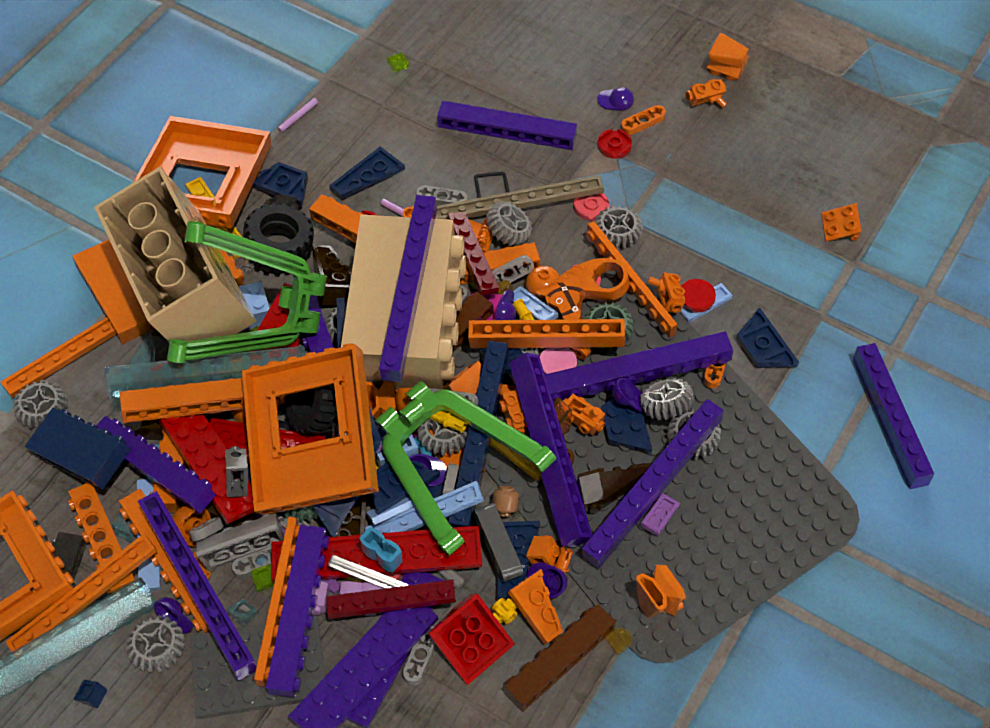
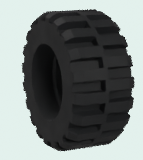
M271 203L269 206L265 204L260 209L256 208L247 216L243 227V238L299 256L307 262L312 251L314 228L310 219L305 217V214L301 210L298 211L296 207H289L283 203L282 205ZM278 233L286 235L292 240L274 242L265 236ZM258 262L254 263L255 266L263 267L268 272L270 270L275 271L274 273L282 271Z
M334 384L285 395L284 409H286V418L295 431L301 434L320 436L332 434V424L338 422Z

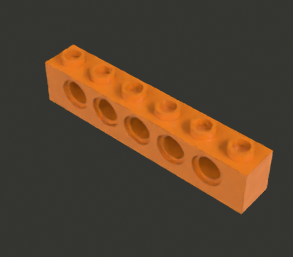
M86 483L68 491L71 499H68V503L72 511L76 510L78 513L74 517L78 526H83L85 529L81 533L86 544L91 543L92 547L89 548V552L93 560H98L99 564L96 565V568L99 569L122 551L94 486ZM107 555H112L110 558L104 559ZM132 572L107 590V593L112 592L114 598L117 599L139 589Z

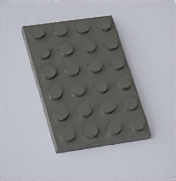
M314 616L313 626L308 628L309 646L308 649H304L305 666L299 673L301 686L300 690L296 691L295 698L268 694L266 687L257 686L254 680L256 671L238 681L211 632L190 635L196 719L301 703L325 677L318 616ZM266 623L236 628L252 655L256 666Z

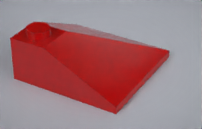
M478 593L469 594L428 633L466 685H469L515 645Z

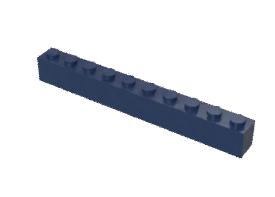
M488 341L476 396L478 397V406L496 417L498 401L500 399L499 394L502 389L509 357L508 343ZM471 425L468 431L456 489L475 481L481 487L491 437ZM477 504L450 515L449 525L452 528L472 526L473 510L476 509Z

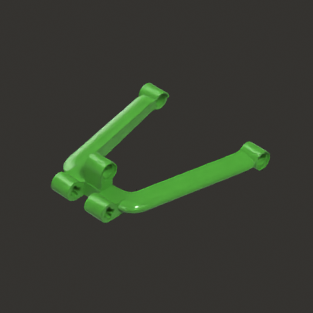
M187 222L184 242L189 241L208 245L291 273L293 276V287L282 286L279 306L288 308L290 311L286 323L279 328L192 341L170 339L167 355L168 361L184 363L185 360L280 347L294 342L300 332L318 333L321 313L309 311L308 306L310 295L324 296L327 281L326 275L310 273L308 263L299 256L211 226H206L204 223Z
M419 381L405 393L410 403L399 411L401 417L392 407H389L375 421L386 433L382 442L385 457L431 533L438 541V545L450 556L465 541L449 525L403 449L405 440L420 425L437 412L447 411L526 458L530 463L533 462L541 472L548 468L557 458L548 447H542L536 441L458 393L446 389L433 393L425 383Z

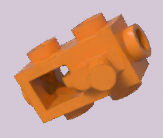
M712 79L705 84H694L690 87L689 91L685 92L686 100L689 101L691 107L706 102L714 103L715 101L722 109L727 105L722 98L726 92V85L722 79Z
M663 272L659 280L650 276L647 283L657 288L662 306L669 313L680 312L685 303V290L679 283L681 278L677 274Z
M504 390L500 392L501 398L498 401L500 412L505 415V423L525 435L528 431L527 423L517 390Z
M572 394L568 399L565 398L560 405L562 419L568 424L572 422L576 424L582 433L594 435L596 431L600 433L605 426V413L600 408L587 403L584 398Z

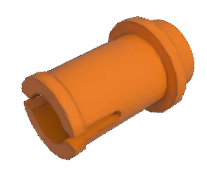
M561 547L554 566L560 568L565 574L569 572L568 566L574 551L569 548L565 550V547Z

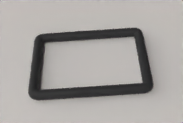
M500 171L476 174L474 180L477 197L481 198L478 183L479 177L503 175L506 193L510 192L506 173Z

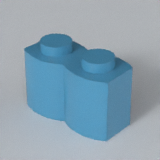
M369 527L359 538L363 553L367 557L377 560L379 565L386 571L394 572L403 562L399 546L393 541L385 539L383 534L377 529Z

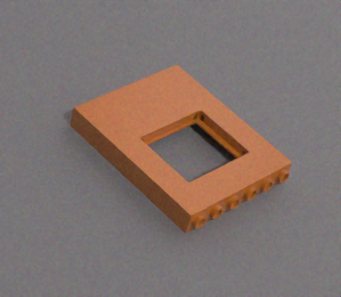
M170 116L134 182L160 166L169 176L176 163L226 171L227 174L215 198L191 194L185 195L201 213L206 224L232 228L271 147L270 132Z
M109 239L72 256L76 268L105 317L109 318L112 327L115 328L116 335L121 344L127 343L155 329L148 322ZM220 250L231 268L230 271L237 285L243 286L242 279H244V274L242 270L236 268L235 260L232 256H228V252Z
M348 343L344 344L341 348H326L324 352H309L302 357H288L285 361H270L267 365H253L249 369L242 370L254 512L260 515H268L379 492L362 349L355 344ZM334 384L340 437L281 449L276 397Z
M13 490L0 498V536L3 535L30 583L0 602V641L39 616L74 588L72 576L69 572L65 573L62 569L65 567L63 561L59 556L55 557L53 554L56 551L49 540L46 541L44 539V536H46L45 531L40 525L37 526L35 524L36 516L25 507L28 505L22 494L18 496Z

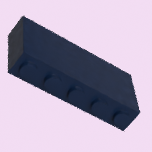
M53 407L24 446L39 458L102 490L131 450L125 445L126 440L118 435L113 437L106 429L102 428L99 430L95 424L89 421L86 424L81 417L77 415L72 417V414L65 409L59 411Z

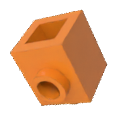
M534 536L526 556L532 565L539 562L554 566L560 548L552 536Z

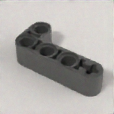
M490 503L474 509V526H479V532L484 538L501 580L506 582L523 575L521 563L495 504Z

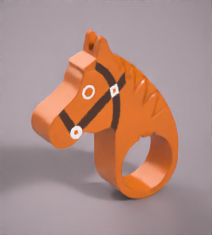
M611 258L592 259L569 269L555 279L548 288L538 290L536 293L539 299L547 301L549 307L559 312L563 320L583 319L581 309L584 299L609 301L619 299L629 288V277L625 265L619 260ZM607 271H617L623 275L621 283L609 289L598 286L595 280Z

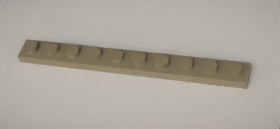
M600 175L444 204L437 206L435 219H447L448 213L465 212L467 218L487 215L490 207L501 201L505 203L509 201L511 205L515 204L518 208H525L604 193V186Z

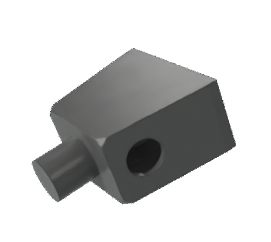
M237 446L225 450L227 497L248 496L246 449H240ZM233 473H239L240 479L234 480Z

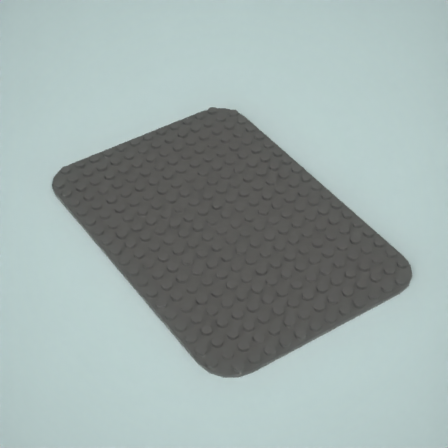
M607 271L600 275V287L614 288L622 281L617 276L616 271ZM635 271L661 303L657 288L647 283L648 279ZM629 290L616 300L584 299L581 309L583 318L585 313L590 311L591 306L596 307L597 303L603 305L605 301L607 305H611L613 302L614 306L620 304L621 309L626 308L627 313H631V319L634 322L631 338L626 340L625 347H612L611 350L609 347L604 349L602 347H590L591 353L585 360L577 357V367L702 336L678 312L669 313L678 324L676 335L669 338L666 333L660 330L658 323L650 318L646 308L639 304L634 293H631ZM558 312V318L555 319V320H563V318H562V316H561V314H560L559 312ZM469 347L454 356V377L468 365L477 361L481 363V377L485 357L480 353V348ZM538 348L539 357L546 348ZM720 363L714 364V366H721V365H722V364H720ZM727 363L721 384L717 388H708L704 384L706 368H697L687 373L681 372L670 377H660L649 382L643 381L635 384L642 392V390L647 389L648 385H653V382L657 383L667 378L669 380L676 378V380L682 379L683 382H687L693 391L694 403L692 408L695 412L706 399L723 409L722 421L719 423L721 439L717 449L713 450L711 455L706 454L704 458L699 455L697 459L692 456L662 492L679 502L680 506L659 536L641 526V522L654 506L655 501L599 569L582 556V548L588 541L577 547L562 546L542 479L537 482L520 467L489 445L485 464L488 475L498 487L511 486L519 493L517 511L525 521H540L538 536H552L560 549L565 547V550L569 548L574 551L568 566L569 572L567 573L594 606L599 604L616 621L614 631L624 644L638 657L653 663H674L688 657L844 547L856 534L860 520L857 504L850 493ZM712 372L711 376L712 381L715 380L716 373ZM504 376L503 384L513 385V384ZM444 380L443 386L450 380ZM606 390L595 395L581 397L587 403L601 409L602 405L613 399L612 391ZM563 401L554 404L566 447L574 453L572 468L576 481L578 474L598 468H604V471H612L617 466H620L621 469H627L635 464L654 463L669 445L667 429L672 418L667 420L665 418L661 420L657 418L651 419L650 416H646L644 411L642 412L652 446V453L648 454L645 453L646 450L638 448L632 450L621 445L609 444L605 426L600 433L596 431L594 435L582 433L573 422L568 424L562 419L560 405ZM498 406L496 417L505 422V415L500 412ZM528 430L525 435L531 438ZM629 492L596 513H586L592 535ZM656 565H666L684 589L686 599L682 601L684 607L677 612L676 616L661 612L653 618H648L638 603L636 577L638 575L646 574L653 577Z

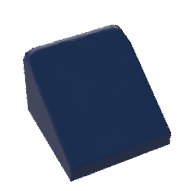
M83 680L74 700L98 708L107 692V688L99 682Z

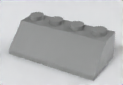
M274 513L263 515L260 519L254 521H245L240 526L234 528H225L220 533L212 534L196 542L197 557L209 570L240 557L272 547L273 541L284 540L285 535L281 521L277 514Z

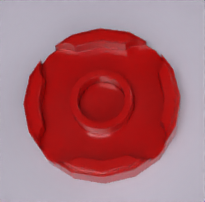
M608 129L602 132L598 138V150L608 158H623L631 151L632 139L623 130Z
M690 279L681 285L685 290L684 308L691 309L692 312H704L709 310L714 304L716 291L712 284L706 280Z

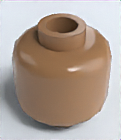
M499 486L493 492L492 503L495 504L500 516L509 517L511 513L518 510L519 493L514 490V487Z

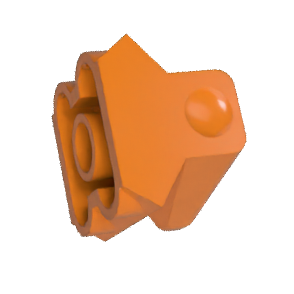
M720 33L709 52L710 62L706 68L713 75L723 74L728 80H739L749 59V49L727 35Z
M385 380L378 390L372 382L366 381L368 403L374 420L389 407L396 411L394 383Z
M656 565L653 577L646 574H640L636 577L638 603L648 618H653L661 612L676 616L677 612L684 607L682 602L686 599L684 589L666 565Z

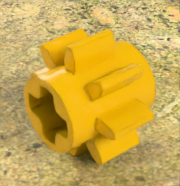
M501 598L492 607L493 615L500 624L503 621L505 624H509L518 615L515 611L518 607L510 598L507 600Z

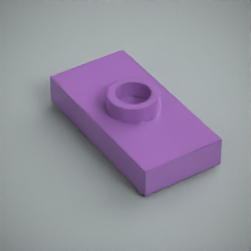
M662 493L641 522V526L659 536L679 508L680 503Z

